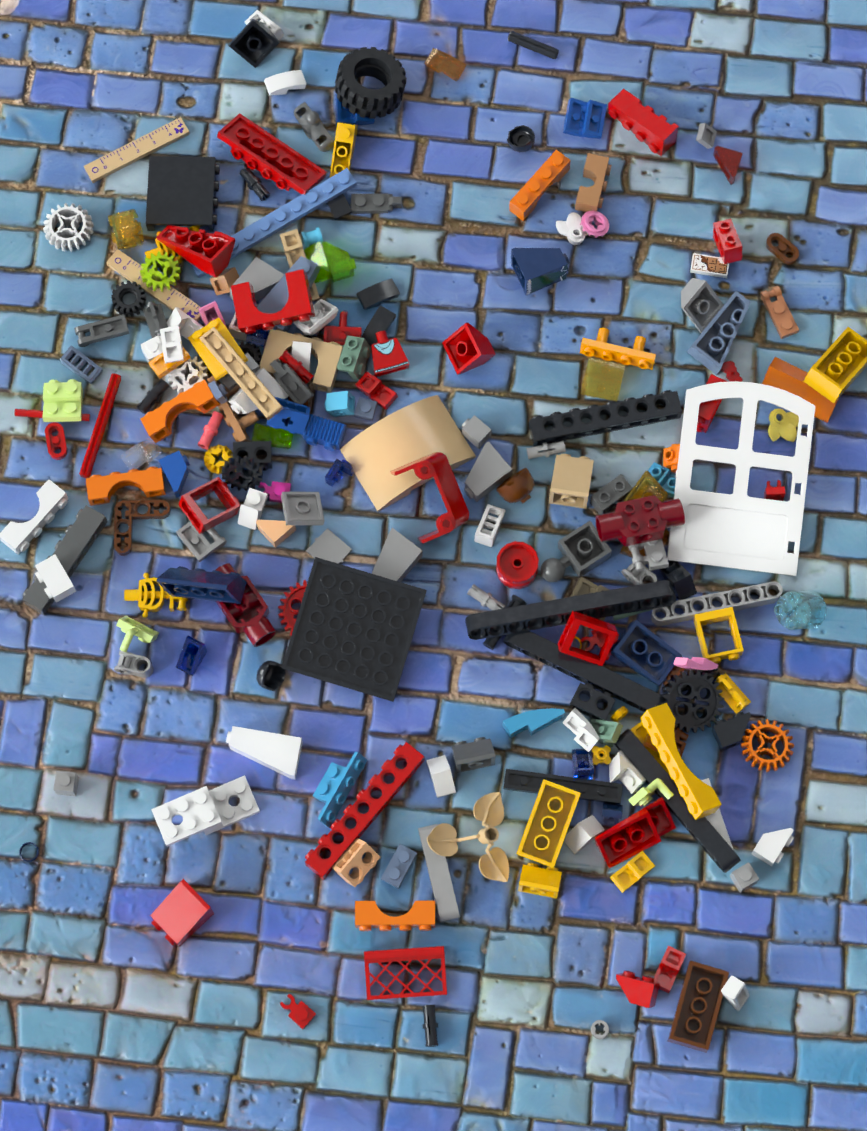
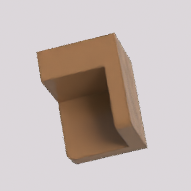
M235 267L225 269L217 278L213 276L210 278L216 296L230 292V287L239 278Z

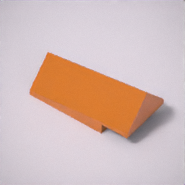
M774 357L762 384L788 391L815 405L814 417L828 423L838 400L832 403L803 382L808 372Z

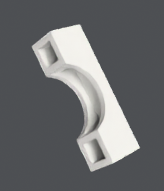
M49 479L36 493L40 502L36 516L24 523L10 522L0 533L1 542L16 554H19L21 551L24 552L29 547V542L41 534L45 524H49L54 519L55 513L59 509H63L68 502L66 492Z

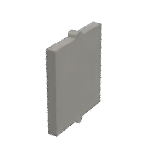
M328 528L319 538H315V542L306 550L314 559L318 557L338 564H342L346 556L352 551L348 545Z

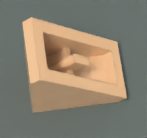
M256 521L258 530L275 548L296 531V525H286L285 521Z

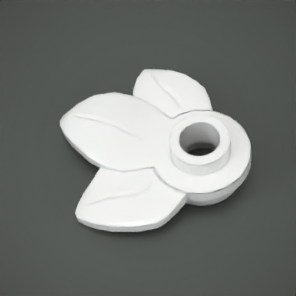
M575 212L568 215L567 221H556V228L561 235L567 236L571 244L579 245L584 241L588 232L583 231V226L580 225L582 217Z

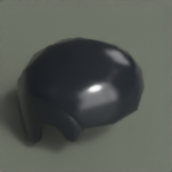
M524 125L516 126L509 131L507 142L514 151L519 153L526 152L535 143L534 131Z
M266 661L257 670L256 680L262 688L275 691L282 685L286 672L285 669H282L281 664L275 661Z

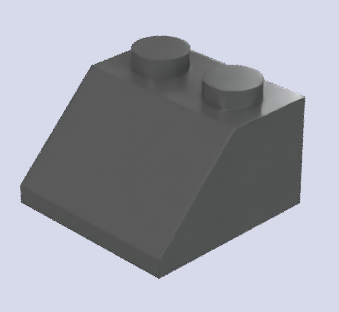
M480 737L474 739V742L471 743L461 741L452 746L457 773L495 765L496 756L490 738Z

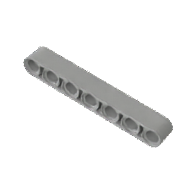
M768 582L678 600L670 606L653 609L651 620L657 626H664L693 620L695 614L733 607L734 611L773 604L780 600L783 588L778 582ZM774 589L778 595L772 596L768 590ZM756 593L759 599L754 600L749 594ZM738 597L740 603H733L731 598ZM719 601L722 606L715 607L712 602ZM699 604L703 610L696 611L693 606ZM681 608L684 614L678 615L674 610ZM663 612L665 617L660 619L655 614Z

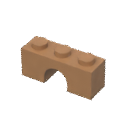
M591 153L587 154L583 177L593 180L595 184L590 187H579L575 210L588 212L597 211L598 208H602L604 198L601 197V194L606 192L608 181H605V177L610 175L612 166L609 165V157Z

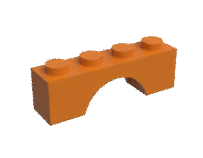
M555 150L510 200L509 211L524 221L535 209L544 192L553 183L559 182L570 170L571 160L558 150Z
M203 380L194 384L187 391L179 393L172 400L164 402L154 411L148 412L140 420L150 438L157 443L172 434V424L180 413L186 410H198L205 414L220 405V403L215 399L208 383Z
M149 467L147 470L142 471L132 469L127 473L112 472L106 476L92 475L90 478H86L88 501L91 506L110 503L112 495L118 489L125 486L139 488L147 498L166 495L162 468Z
M435 900L415 901L412 908L406 914L397 917L384 914L378 908L375 901H355V927L359 928V931H371V928H379L380 931H391V928H399L400 931H411V928H419L420 931H430L431 928H435Z

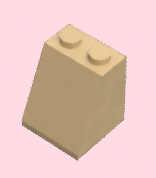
M569 454L556 455L549 504L587 509L594 460H590V458L585 456L575 458Z

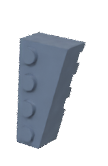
M300 256L286 273L304 269L307 273L311 289L320 271V267L317 263ZM286 275L279 280L258 304L257 308L259 311L272 314L284 308L289 297ZM280 324L274 326V329L278 328L288 333L291 325L281 326Z
M735 291L691 345L687 353L717 375L721 370L751 302Z

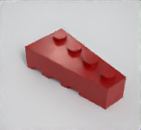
M624 88L608 103L609 115L613 119H618L626 130L632 131L640 142H645L653 153L662 156L676 143L679 126L675 123L671 125L666 122L667 118L663 115L657 116L652 107L649 105L644 107L640 99Z

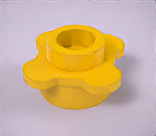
M607 745L604 747L593 746L591 750L593 753L592 763L594 765L610 764L611 758L609 753L611 748Z

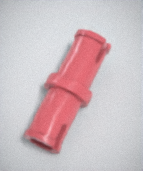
M213 411L208 424L204 426V433L198 442V446L202 449L208 450L214 436H217L219 425L224 418L221 413Z

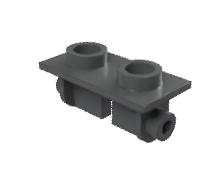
M154 301L147 303L148 306L146 308H143V312L151 337L154 338L161 336L160 329L168 328L161 304H155Z

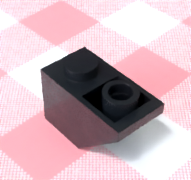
M668 561L669 566L667 568L659 569L664 579L672 583L678 600L686 599L697 593L691 574L678 561Z
M739 712L733 715V719L728 721L722 719L715 722L712 733L721 752L739 745L751 717L750 712L745 714L744 712Z

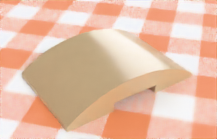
M438 395L422 399L397 410L371 425L340 448L341 453L378 512L411 494L412 490L434 478L419 479L413 469L394 476L391 474V470L434 452L445 454L452 470L476 457Z

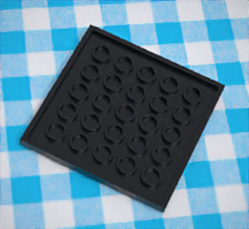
M315 557L282 669L394 702L427 590Z

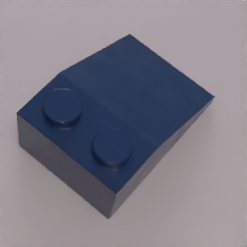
M637 620L630 622L611 648V655L658 686L662 684L675 666L673 665L675 658L682 656Z

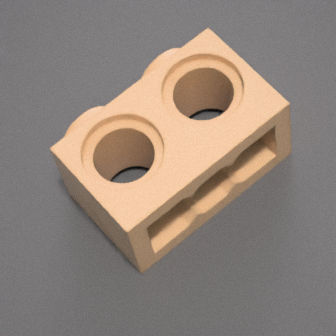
M357 838L332 869L348 884L356 887L364 880V876L369 870L376 866L380 856L366 842Z

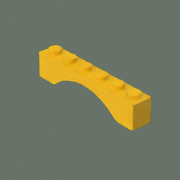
M664 703L647 709L641 717L642 725L648 731L653 745L656 746L662 762L665 763L669 770L670 777L676 783L679 794L684 798L689 812L695 820L715 813L722 804L713 787L697 778L682 760L675 742L674 727L676 719L668 704Z

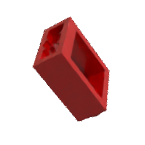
M711 374L706 384L728 381ZM722 399L700 403L697 432H707Z
M220 477L182 495L178 504L199 534L237 515L240 508L238 499L231 494L227 484ZM215 492L227 510L207 519L195 501Z
M572 610L559 639L558 648L562 653L603 666L605 660L608 661L611 655L610 649L617 642L619 634L615 625ZM580 625L608 634L599 655L571 646Z

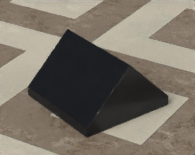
M252 19L228 46L256 68L280 42L265 23Z

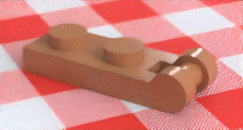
M779 286L772 287L770 291L760 292L761 299L780 338L784 339L798 333L799 328L782 296ZM775 297L776 301L771 302L770 298Z

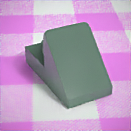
M591 719L590 724L600 738L597 742L613 747L620 736L623 725L619 722Z

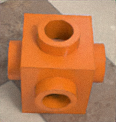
M672 444L671 447L664 448L663 467L675 473L678 466L680 444Z

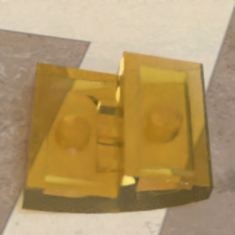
M589 357L580 394L617 402L626 365Z

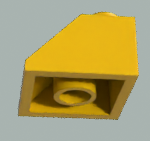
M527 863V865L522 866L518 891L557 899L562 872H559L558 868L555 867L544 869L539 868L538 864Z

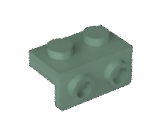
M348 335L337 365L339 371L348 372L350 377L356 381H359L361 376L364 375L367 358L371 355V347L365 338Z

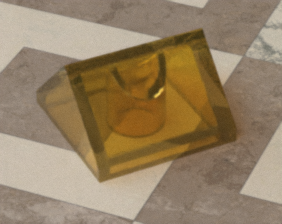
M645 471L624 501L655 495L663 502L669 494L649 471Z

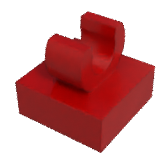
M777 480V487H772L770 481H767L764 499L784 501L785 486L781 487V481Z

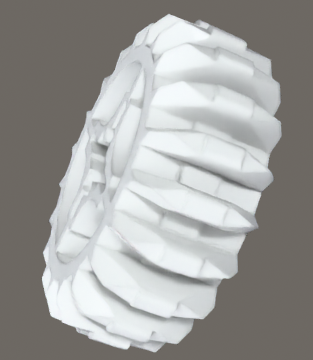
M65 203L62 208L58 205V210L51 209L52 215L47 214L48 220H44L45 227L43 228L44 233H46L45 237L49 240L50 245H54L57 250L61 247L64 252L67 248L72 252L73 247L79 250L80 244L86 246L85 240L90 241V235L93 234L92 228L94 227L86 209L82 210L80 205L76 207L74 203L70 207ZM60 222V227L57 228L58 231L54 233L56 224ZM83 222L82 229L78 233L77 228L79 227V224Z

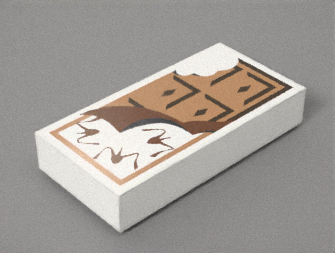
M693 253L690 273L727 278L729 263L724 265L721 257Z

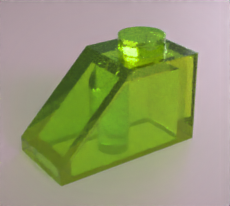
M326 241L322 242V250L333 282L353 277L354 269H356L354 258L350 259L348 252Z

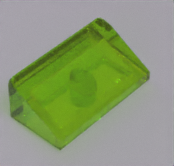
M321 241L304 249L306 258L317 263L320 267L314 282L318 283L332 279Z

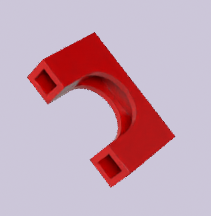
M304 269L285 273L289 292L288 301L283 309L272 314H266L258 310L253 286L250 282L232 285L231 290L239 330L245 334H253L258 329L270 330L276 325L288 326L293 321L305 322L309 321L311 317H315L308 276Z

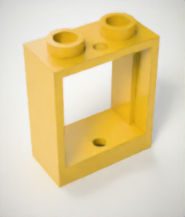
M733 607L695 614L693 621L703 658L718 664L723 659L732 661L742 656L744 649ZM728 620L735 649L709 655L702 626Z

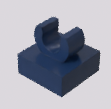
M603 803L602 817H604V824L607 825L609 818H614V826L618 824L619 819H622L623 805Z

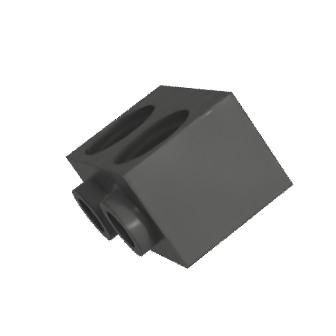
M620 474L593 494L590 504L599 515L609 513L617 506V503L624 502L632 496L633 488Z

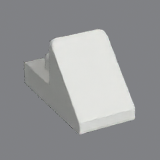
M175 307L167 321L168 327L178 325L181 335L189 340L187 337L203 328L201 324L178 307Z
M249 488L244 505L241 504L239 525L256 530V521L260 520L268 497L267 493Z
M619 751L609 764L610 783L620 780L629 792L633 794L646 781L644 776L622 751Z

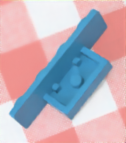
M354 752L346 768L331 762L313 794L314 798L326 803L318 816V820L327 827H331L348 794L355 785L357 778L365 767L367 759L359 752Z

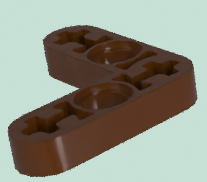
M123 500L115 505L114 548L117 554L125 556L132 550L133 519H165L171 512L168 502L165 500ZM142 505L148 507V511L145 514L138 513V508ZM151 505H153L154 509H160L161 506H164L167 510H164L163 513H160L159 510H153L154 514H151ZM123 506H126L128 509L125 511L126 519H122V512L120 511ZM121 524L129 526V529L124 533L118 530ZM121 537L125 538V544L126 546H128L125 547L124 550H121V548L118 547L122 545Z

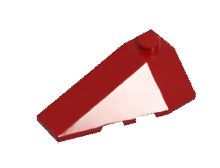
M168 225L156 237L157 240L198 269L215 278L229 265L235 244V238L222 232L206 233L202 229L191 231L187 227Z

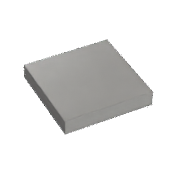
M282 492L281 500L286 525H324L325 520L319 492Z

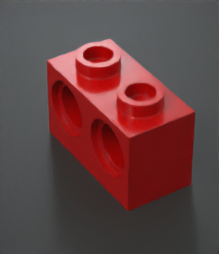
M731 218L714 222L713 238L724 265L742 260V244Z

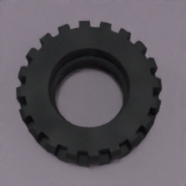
M362 47L360 50L355 49L351 51V54L345 55L339 64L335 80V92L338 100L342 102V106L345 109L349 108L350 112L354 115L357 113L360 115L359 117L363 118L365 116H368L369 119H375L376 116L381 118L386 116V113L391 114L394 112V109L398 108L402 101L407 80L406 72L401 62L395 60V56L391 53L387 54L386 50H377L376 47H371V49H367V47ZM362 76L374 77L380 80L385 87L369 89L359 84L356 79Z

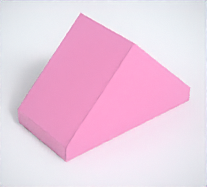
M216 301L198 309L204 326L218 317L226 326Z

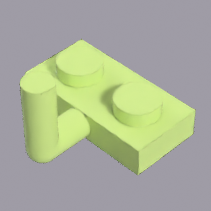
M128 616L120 618L116 625L126 633L120 650L123 652H127L134 635L144 643L153 642L159 635V632Z
M656 778L647 787H642L628 801L633 806H646L653 800L651 796L655 794L654 791L657 788L668 800L674 794L661 779Z

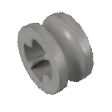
M597 1020L591 1026V1033L594 1038L601 1040L609 1034V1027L606 1022ZM599 1025L600 1027V1025H603L605 1033L597 1035L595 1033V1026Z

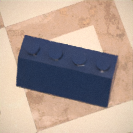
M181 566L169 568L156 581L173 597L241 604L246 587V581L240 574L230 572L229 574L217 570L206 572L199 568L189 570Z

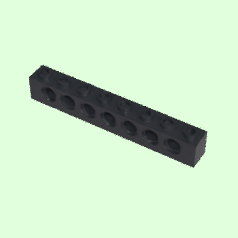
M667 390L658 395L647 394L638 399L631 397L622 402L610 401L602 406L591 405L581 410L574 408L566 413L554 412L550 416L545 417L538 415L529 420V430L533 447L543 445L545 442L550 444L681 418L682 409L677 391ZM662 404L665 408L658 409L655 405ZM643 407L646 409V412L641 413L637 408ZM625 411L628 413V415L621 416L619 415V412ZM605 414L609 416V419L603 420L600 416ZM588 418L591 422L586 424L582 422V419ZM571 422L573 425L571 427H566L563 425V423ZM547 425H551L554 427V429L548 431L544 427Z

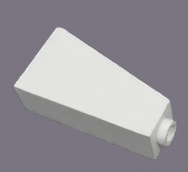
M232 726L231 732L228 731L226 743H229L231 750L290 779L296 780L303 744L302 738Z

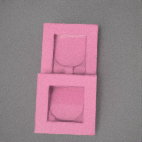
M676 657L673 664L692 670H713L718 667V664L700 657H692V659Z

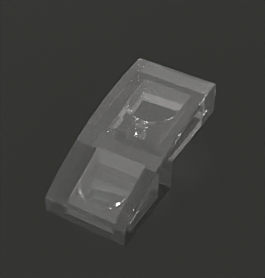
M148 438L121 454L120 458L132 470L137 469L145 462H151L162 454L163 451L157 443Z

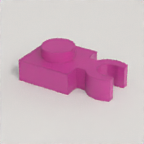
M272 481L271 486H268L266 483L260 482L258 487L265 489L264 493L270 496V502L282 503L281 494L282 492H290L291 483Z

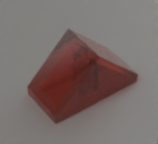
M716 146L713 156L730 185L734 184L743 153Z

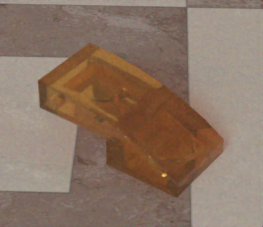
M435 48L431 50L424 62L425 65L437 73L443 72L454 81L460 78L466 67V64Z

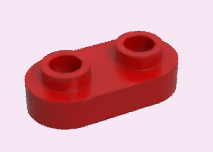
M57 422L50 423L45 428L48 453L51 458L61 460L65 458L68 452L65 432L61 424ZM57 431L58 435L53 436L52 433ZM57 449H61L60 453H55Z

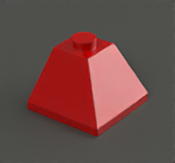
M465 323L442 342L457 375L485 364L496 355L489 339L469 323Z

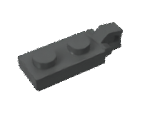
M351 194V214H383L393 211V208H402V197H394L392 194Z
M275 359L270 363L276 371L273 374L276 377L275 380L294 403L303 405L314 396L291 366L287 363L283 365L279 359Z

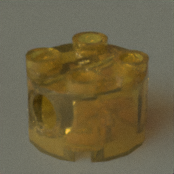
M135 209L108 216L109 224L113 226L114 231L111 232L112 241L116 243L119 250L143 245L142 226L135 219L139 218Z

